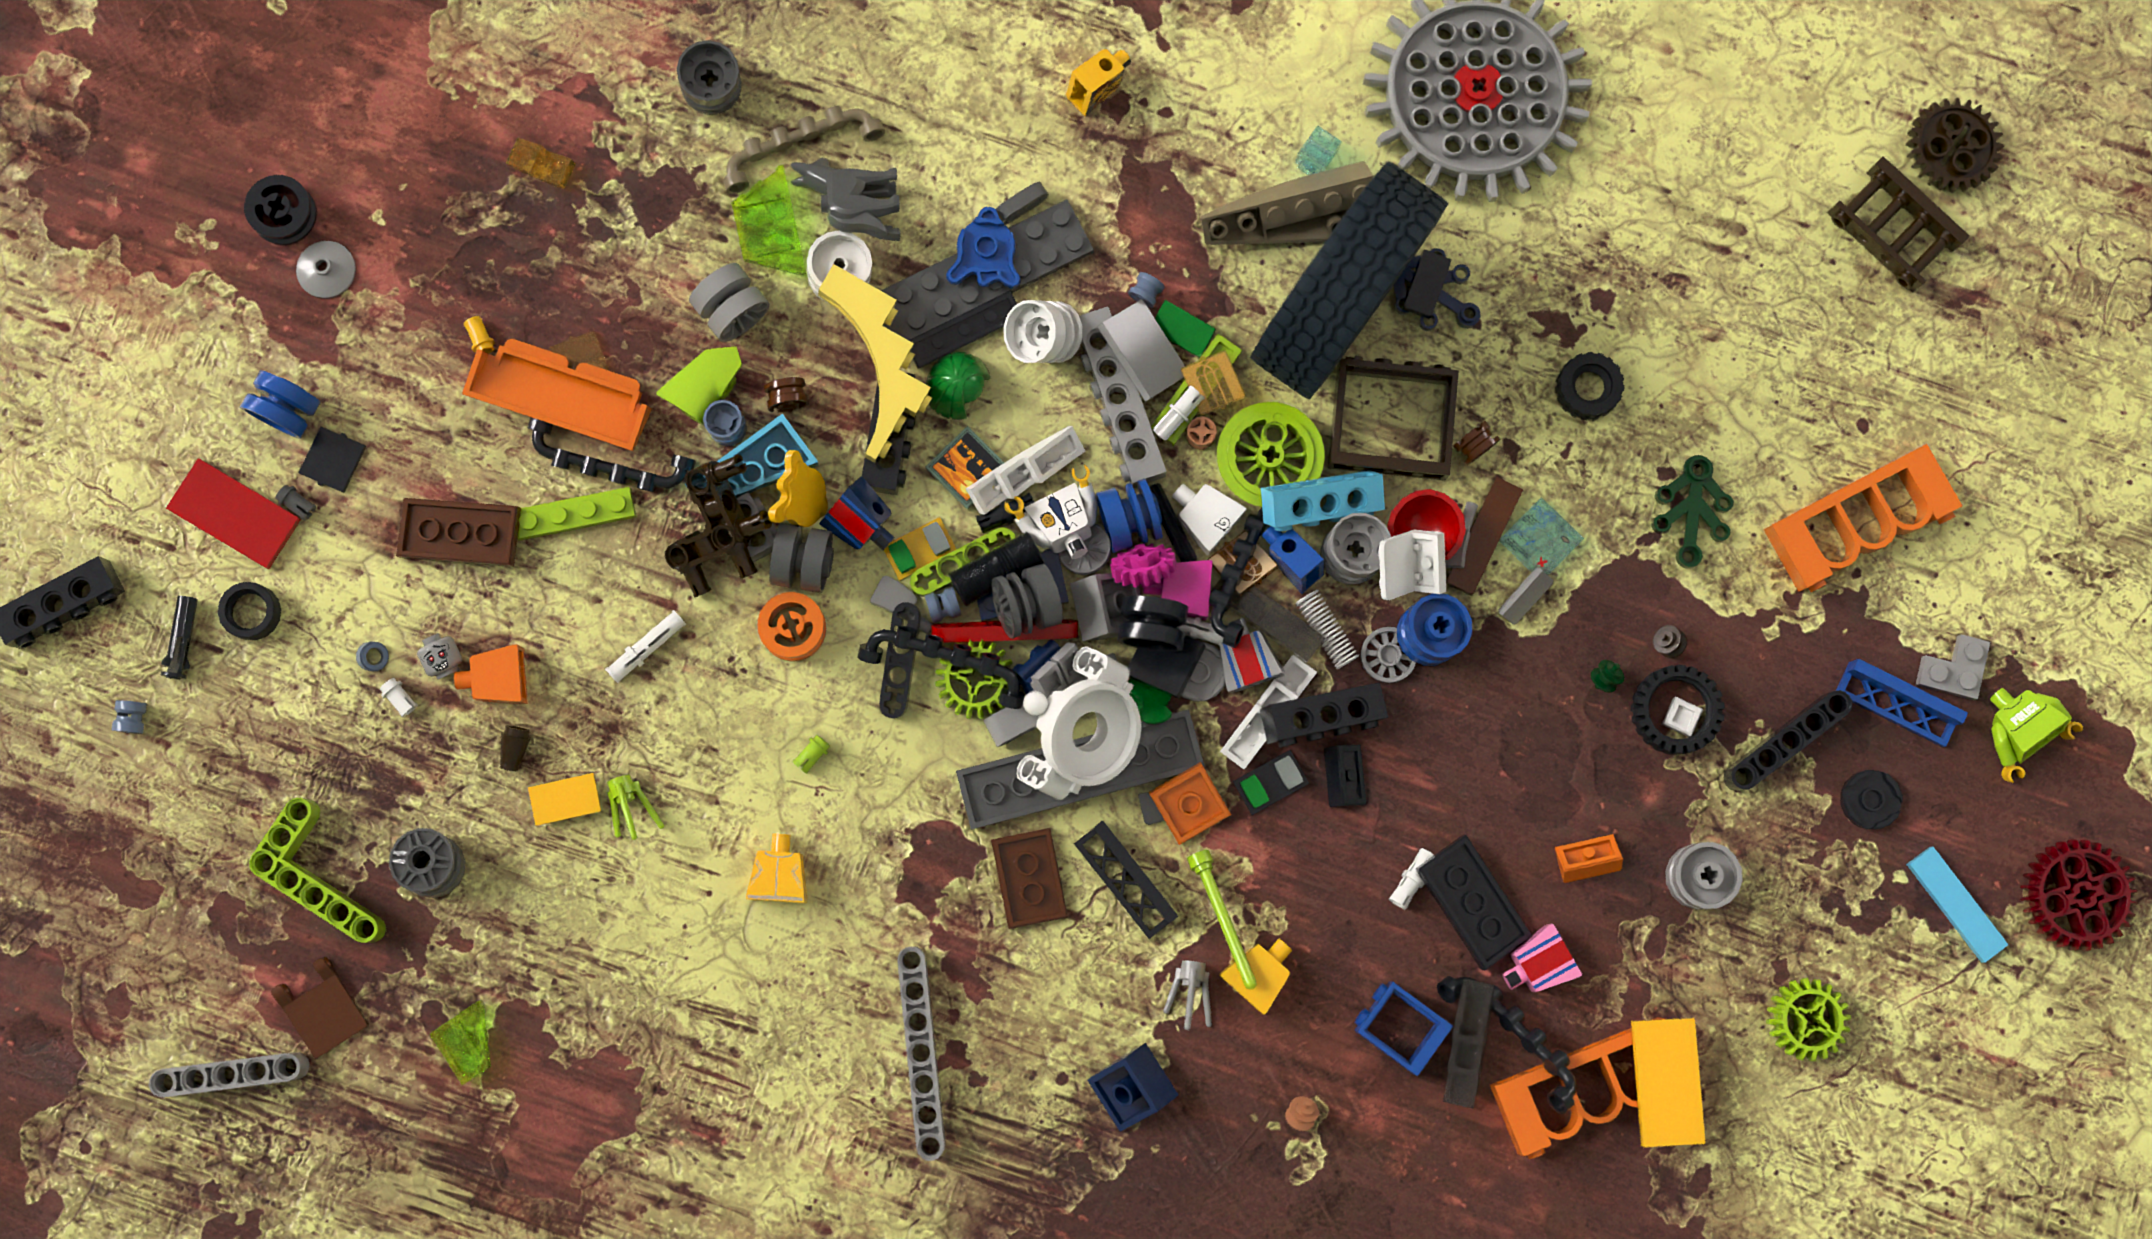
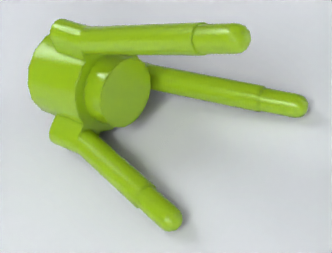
M627 774L607 782L610 789L607 794L611 805L615 837L619 838L621 836L618 805H621L631 839H637L628 802L635 799V793L660 829L664 828L659 815L643 793L639 781L633 782L631 776Z

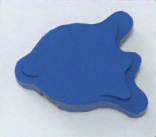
M984 207L980 210L978 216L973 219V222L967 225L964 230H961L957 241V259L946 273L947 281L950 284L958 285L971 274H975L980 287H988L994 282H1001L1008 288H1017L1020 285L1021 279L1013 265L1015 255L1013 233L1010 232L999 218L996 209Z

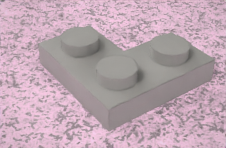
M1962 634L1958 635L1951 662L1927 655L1922 656L1916 685L1970 700H1977L1990 642Z

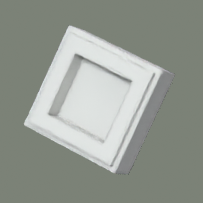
M1674 697L1662 725L1690 737L1695 730L1703 709L1678 697Z

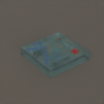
M1541 497L1499 541L1531 572L1536 567H1539L1549 575L1584 538Z

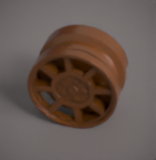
M788 377L765 384L764 391L769 396L767 401L768 411L774 412V408H777L778 413L789 412L798 406L800 409L809 404L808 395L804 393L803 389L806 385L805 379Z
M1487 421L1482 422L1479 428H1474L1462 437L1461 442L1458 441L1453 445L1457 452H1461L1464 456L1467 455L1469 457L1465 461L1467 465L1478 459L1501 440L1498 436L1493 439L1491 438L1493 434L1489 430L1491 426Z

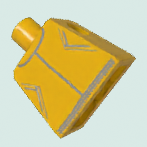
M773 833L771 851H757L746 899L807 903L803 854L789 853L791 835Z

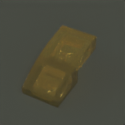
M519 137L506 161L508 166L561 189L565 188L576 165L570 158L547 151L543 146Z

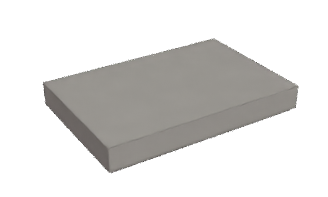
M1143 299L1097 326L1145 402L1184 378L1182 370L1186 368Z

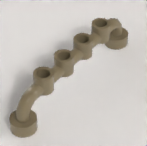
M832 106L825 111L826 118L815 122L814 117L807 116L798 121L799 129L788 133L786 127L775 128L770 133L771 140L761 143L758 137L749 138L743 143L745 150L739 151L728 161L726 168L727 176L723 179L726 191L729 194H735L749 186L745 173L738 171L739 166L744 162L761 160L765 157V154L775 150H787L796 142L813 140L822 132L830 129L839 130L845 127L848 122L854 120L863 123L859 130L864 141H874L885 134L883 124L880 119H873L863 109L855 108L843 112L840 106Z

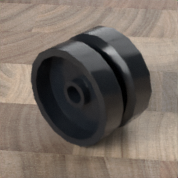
M1152 596L1124 597L1121 615L1129 621L1119 625L1117 641L1126 646L1150 651H1181L1184 646L1185 633L1177 627L1187 623L1189 607L1181 602Z

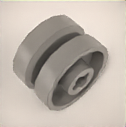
M1715 842L1694 843L1678 849L1669 859L1665 870L1666 885L1671 895L1681 905L1691 909L1720 908L1735 898L1742 884V868L1736 855L1727 847ZM1701 873H1705V880H1702Z

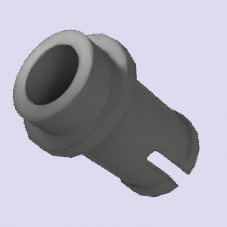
M284 485L276 494L275 499L279 501L278 505L281 507L285 505L301 517L303 521H306L312 515L309 512L310 510L314 512L316 509V505L298 494L294 486Z

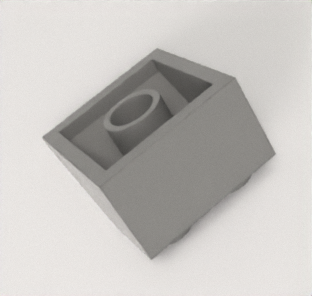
M1112 573L1095 574L1070 583L1082 641L1104 640L1117 637L1119 625L1129 621L1121 615L1123 598L1127 596H1141L1139 586L1133 588V584H1129L1124 587L1122 582H1115Z

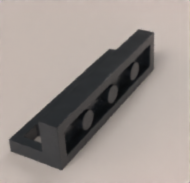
M1103 820L1074 843L1148 939L1178 917ZM1097 834L1104 843L1103 856L1090 855L1083 844ZM1107 848L1110 850V852L1114 855L1115 858L1106 857ZM1094 859L1102 860V869ZM1106 860L1117 861L1123 867L1122 880L1109 879L1104 873ZM1126 872L1133 881H1125ZM1113 883H1121L1120 892ZM1125 884L1137 885L1142 891L1140 904L1128 903L1123 897ZM1145 896L1151 902L1152 905L1144 904ZM1132 907H1140L1139 916ZM1143 908L1156 909L1164 920L1149 930L1142 921Z

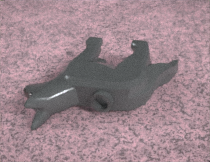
M820 158L810 164L791 163V167L802 175L792 180L791 184L798 187H810L824 194L821 195V213H827V218L832 227L842 232L866 233L878 239L900 241V229L884 225L877 218L899 212L900 201L899 195H896V181H890L897 180V168H890L888 171H869L853 168L835 169L830 167V163L826 158ZM879 197H889V199H882V200L875 199V198H879Z

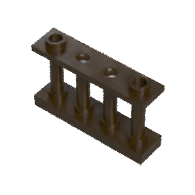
M1882 156L1866 172L1870 176L1871 181L1846 206L1839 200L1827 213L1831 216L1832 222L1837 227L1845 229L1896 277L1897 282L1903 288L1914 292L1927 281L1920 273L1945 248L1953 252L1970 235L1891 162ZM1879 189H1884L1892 197V202L1867 226L1855 213ZM1901 208L1905 209L1913 216L1914 221L1889 246L1877 233ZM1923 228L1927 229L1935 236L1936 241L1910 266L1898 253Z

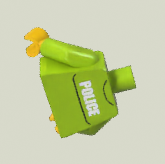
M2004 688L1998 690L1990 698V701L1999 709L1994 716L1991 731L1996 752L2001 764L2005 766L2002 770V778L2007 782L2014 783L2011 777L2013 770H2016L2019 778L2025 777V770L2015 765L2017 761L2021 764L2058 735L2066 740H2074L2075 737L2071 734V728L2074 732H2082L2083 730L2081 723L2071 722V715L2058 698L2040 693L2035 694L2031 690H2026L2014 698Z

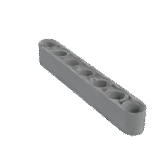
M910 946L904 948L899 953L897 963L917 1152L920 1157L927 1161H933L942 1155L946 1142L926 955L923 950ZM910 951H914L920 956V964L915 969H909L904 964V957ZM912 982H918L923 986V995L918 1000L911 999L907 994V987ZM914 1013H921L926 1017L927 1025L923 1030H915L911 1026L910 1018ZM917 1044H925L929 1048L930 1056L927 1060L919 1061L914 1057L913 1049ZM928 1075L931 1077L933 1087L930 1091L923 1092L918 1089L916 1081L919 1076ZM931 1106L934 1108L936 1119L933 1122L926 1123L920 1118L919 1114L922 1107ZM928 1137L937 1139L940 1145L939 1151L934 1154L927 1153L923 1148V1141Z

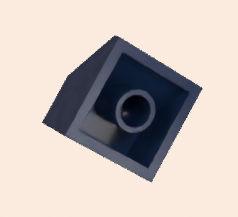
M1146 1043L1128 1052L1087 1079L1120 1132L1156 1113L1179 1095Z

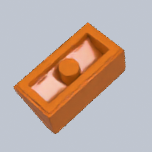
M1614 834L1555 847L1564 883L1613 873L1622 869L1623 857Z

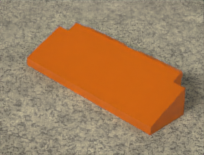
M515 339L507 340L504 346L499 345L496 356L477 349L462 392L465 396L630 451H634L652 411V408L639 404L643 393L640 392L641 386L637 380L587 363L578 364L576 370L568 368L569 360L567 357Z

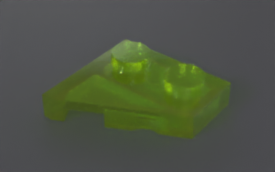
M478 1000L429 1033L461 1085L467 1084L491 1067L485 1007L482 1000Z

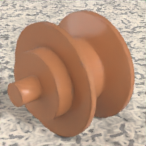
M1296 1097L1291 1101L1285 1117L1288 1124L1294 1129L1308 1131L1314 1126L1319 1116V1108L1314 1101L1307 1097Z

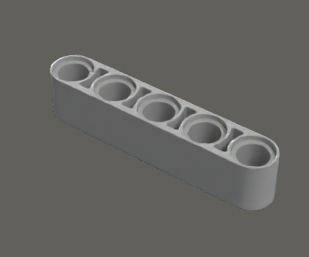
M1114 653L1107 655L1118 661ZM1079 674L1070 684H1067L1065 689L1088 678ZM1022 705L1020 709L1006 707L983 721L996 746L1000 747L1036 729L1039 715H1030L1024 709V705Z
M291 1052L166 1068L152 1074L149 1079V1088L158 1097H170L287 1082L303 1078L308 1073L310 1064L304 1054ZM290 1058L297 1065L293 1075L289 1074L286 1069V1063ZM259 1062L262 1063L266 1069V1073L262 1079L259 1078L255 1072L256 1066ZM228 1067H231L235 1072V1078L231 1083L225 1078V1071ZM198 1070L204 1076V1082L201 1086H198L194 1080V1075ZM167 1074L173 1080V1086L170 1090L166 1089L163 1083Z

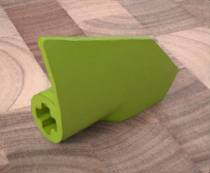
M737 347L704 350L661 387L656 393L657 396L673 404L685 415L703 425L704 412L707 407L715 401L724 400L735 386V375L742 367Z

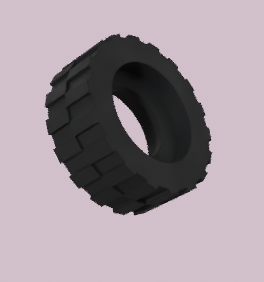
M1581 353L1576 355L1575 358L1570 359L1561 369L1556 379L1555 393H1557V400L1561 403L1565 412L1568 411L1574 418L1579 417L1581 420H1596L1601 416L1604 417L1617 406L1625 388V385H1623L1624 376L1621 374L1618 364L1616 365L1610 357L1607 358L1602 353ZM1592 372L1601 377L1604 383V391L1598 399L1585 400L1578 395L1575 383L1581 374Z

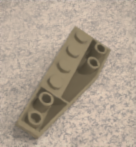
M1365 161L1300 177L1252 193L1200 216L1206 245L1325 242L1364 188L1373 179V174Z

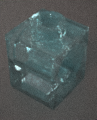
M1317 125L1298 152L1295 163L1307 175L1325 171L1339 151L1342 141Z

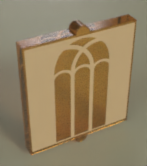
M1246 530L1230 542H1224V547L1207 559L1213 560L1212 566L1220 575L1226 563L1234 565L1237 556L1232 555L1234 545L1238 538L1246 539L1248 535ZM1258 543L1251 560L1247 563L1243 578L1235 589L1239 597L1255 585H1261L1263 579L1279 568L1277 563Z

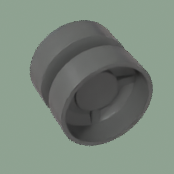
M780 523L771 555L770 585L791 588L797 573H800L801 590L822 593L833 564L832 531L811 528L806 543H802L801 526Z

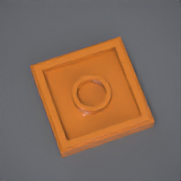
M1201 762L1149 792L1179 845L1231 815Z

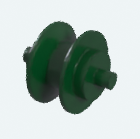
M1602 660L1598 668H1594L1591 671V679L1595 684V688L1607 693L1614 692L1617 685L1622 684L1625 679L1620 665L1610 660Z

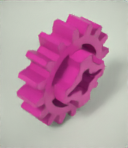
M1150 543L1148 546H1145V544L1134 545L1135 548L1126 549V553L1118 552L1117 558H1112V564H1110L1112 577L1115 578V582H1122L1124 587L1133 584V588H1137L1139 585H1142V587L1152 586L1153 582L1159 584L1161 583V578L1169 579L1170 573H1175V567L1177 566L1175 553H1172V548L1165 549L1163 544L1154 547L1153 543Z

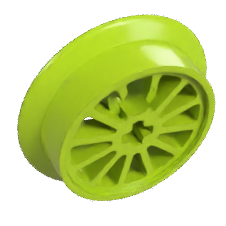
M1262 402L1242 409L1228 421L1218 441L1217 463L1224 482L1236 496L1255 506L1262 507L1261 488L1258 486L1264 473H1268L1269 486H1274L1273 472H1276L1283 484L1293 483L1288 480L1280 467L1297 474L1299 478L1295 482L1318 479L1323 471L1325 450L1317 427L1303 412L1287 404ZM1263 425L1264 427L1260 432L1259 439L1252 428ZM1270 428H1276L1279 430L1282 439L1278 442H1272L1267 439L1266 432ZM1288 430L1295 438L1285 444ZM1244 433L1249 434L1258 449L1240 441ZM1297 442L1301 444L1303 452L1284 454L1285 450ZM1235 447H1239L1255 456L1236 457ZM1272 451L1275 458L1272 463L1267 462V457L1262 455ZM1304 459V467L1299 469L1284 460ZM1239 463H1256L1243 473L1238 470L1236 465ZM1260 469L1261 471L1255 484H1250L1245 477Z

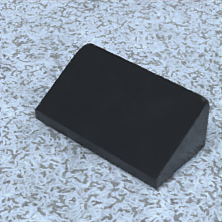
M1337 745L1324 748L1329 806L1366 805L1361 745Z

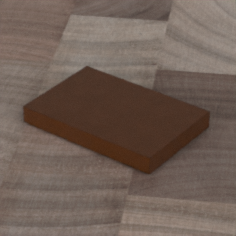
M1047 828L992 839L991 842L1008 929L1068 918L1051 829Z

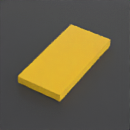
M1695 1018L1631 1021L1641 1146L1705 1144Z

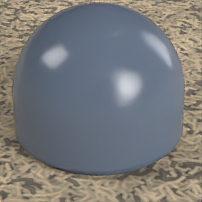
M375 641L363 643L356 652L358 665L367 671L383 669L389 658L387 648L382 643ZM371 648L377 649L381 654L380 661L375 665L369 664L366 659V654Z

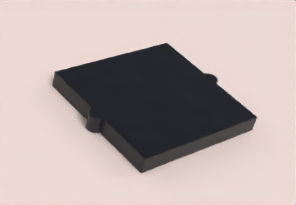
M320 427L298 473L317 481V484L321 487L326 485L345 493L367 446L347 438L345 433L338 434Z

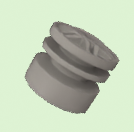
M1352 513L1341 518L1324 538L1320 549L1326 572L1336 581L1347 585L1361 584L1371 579L1380 570V560L1378 558L1379 544L1382 540L1391 538L1386 525L1377 517L1367 513ZM1350 547H1354V552L1358 554L1355 558L1352 557L1351 551H1347Z

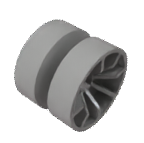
M738 263L727 264L708 275L697 285L689 297V302L697 313L704 319L710 318L708 326L720 342L731 341L747 332L761 320L770 306L757 287H749L751 279Z

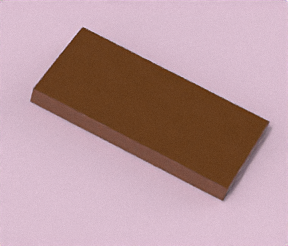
M404 498L396 556L407 559L514 567L521 508L510 505Z

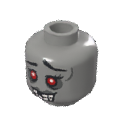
M439 633L422 640L424 646L418 650L417 656L428 676H436L437 680L460 670L458 665L461 664L463 659L452 637L446 636L441 638Z

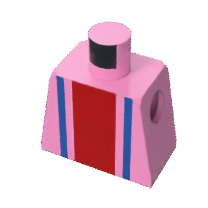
M1554 924L1544 925L1532 937L1512 951L1510 956L1516 966L1502 974L1511 990L1526 982L1531 992H1538L1582 976L1580 969Z

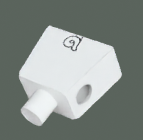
M1183 483L1172 495L1184 507L1177 517L1180 524L1207 556L1246 512V508L1207 484L1195 494Z

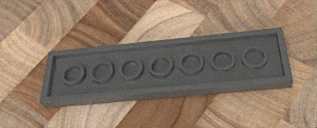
M1068 199L1008 228L1013 233L1015 239L1013 265L1021 279L1020 285L1017 288H1008L1001 282H994L988 287H980L975 274H971L958 285L950 284L947 281L946 273L955 263L958 255L956 253L881 290L897 300L894 308L898 310L890 326L885 324L884 327L910 340L1010 290L1012 293L1093 254L1094 249Z
M1188 709L1173 713L1172 717L1163 723L1147 724L1141 722V736L1136 754L1121 773L1099 785H1082L1078 795L1070 791L1068 796L1062 800H1057L1017 778V767L1025 756L1032 755L1045 762L1046 758L1042 748L957 770L956 774L970 828L973 830L1177 776L1199 762L1203 766L1204 763ZM1094 734L1074 739L1075 746H1083L1091 740Z

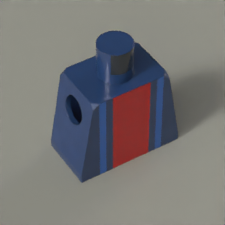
M862 476L847 488L819 523L823 528L832 531L835 536L857 550H860L870 540L880 549L884 550L895 538L882 526L891 516V510Z

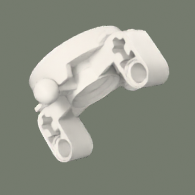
M1090 647L1081 648L1073 659V669L1087 677V680L1077 682L1064 691H1054L1048 699L1042 692H1030L1026 695L1023 702L1024 709L1030 715H1039L1036 725L1042 733L1041 743L1046 760L1044 762L1032 755L1025 756L1017 767V778L1057 800L1067 797L1070 791L1078 795L1082 785H1099L1116 777L1135 756L1141 736L1140 713L1135 701L1129 695L1134 686L1127 682L1129 668ZM1095 712L1097 728L1094 736L1083 746L1076 747L1073 741L1075 723L1084 714Z

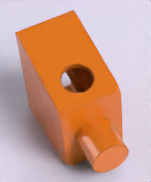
M515 644L471 656L470 670L454 673L455 688L457 690L471 688L472 697L477 701L528 704L524 648Z

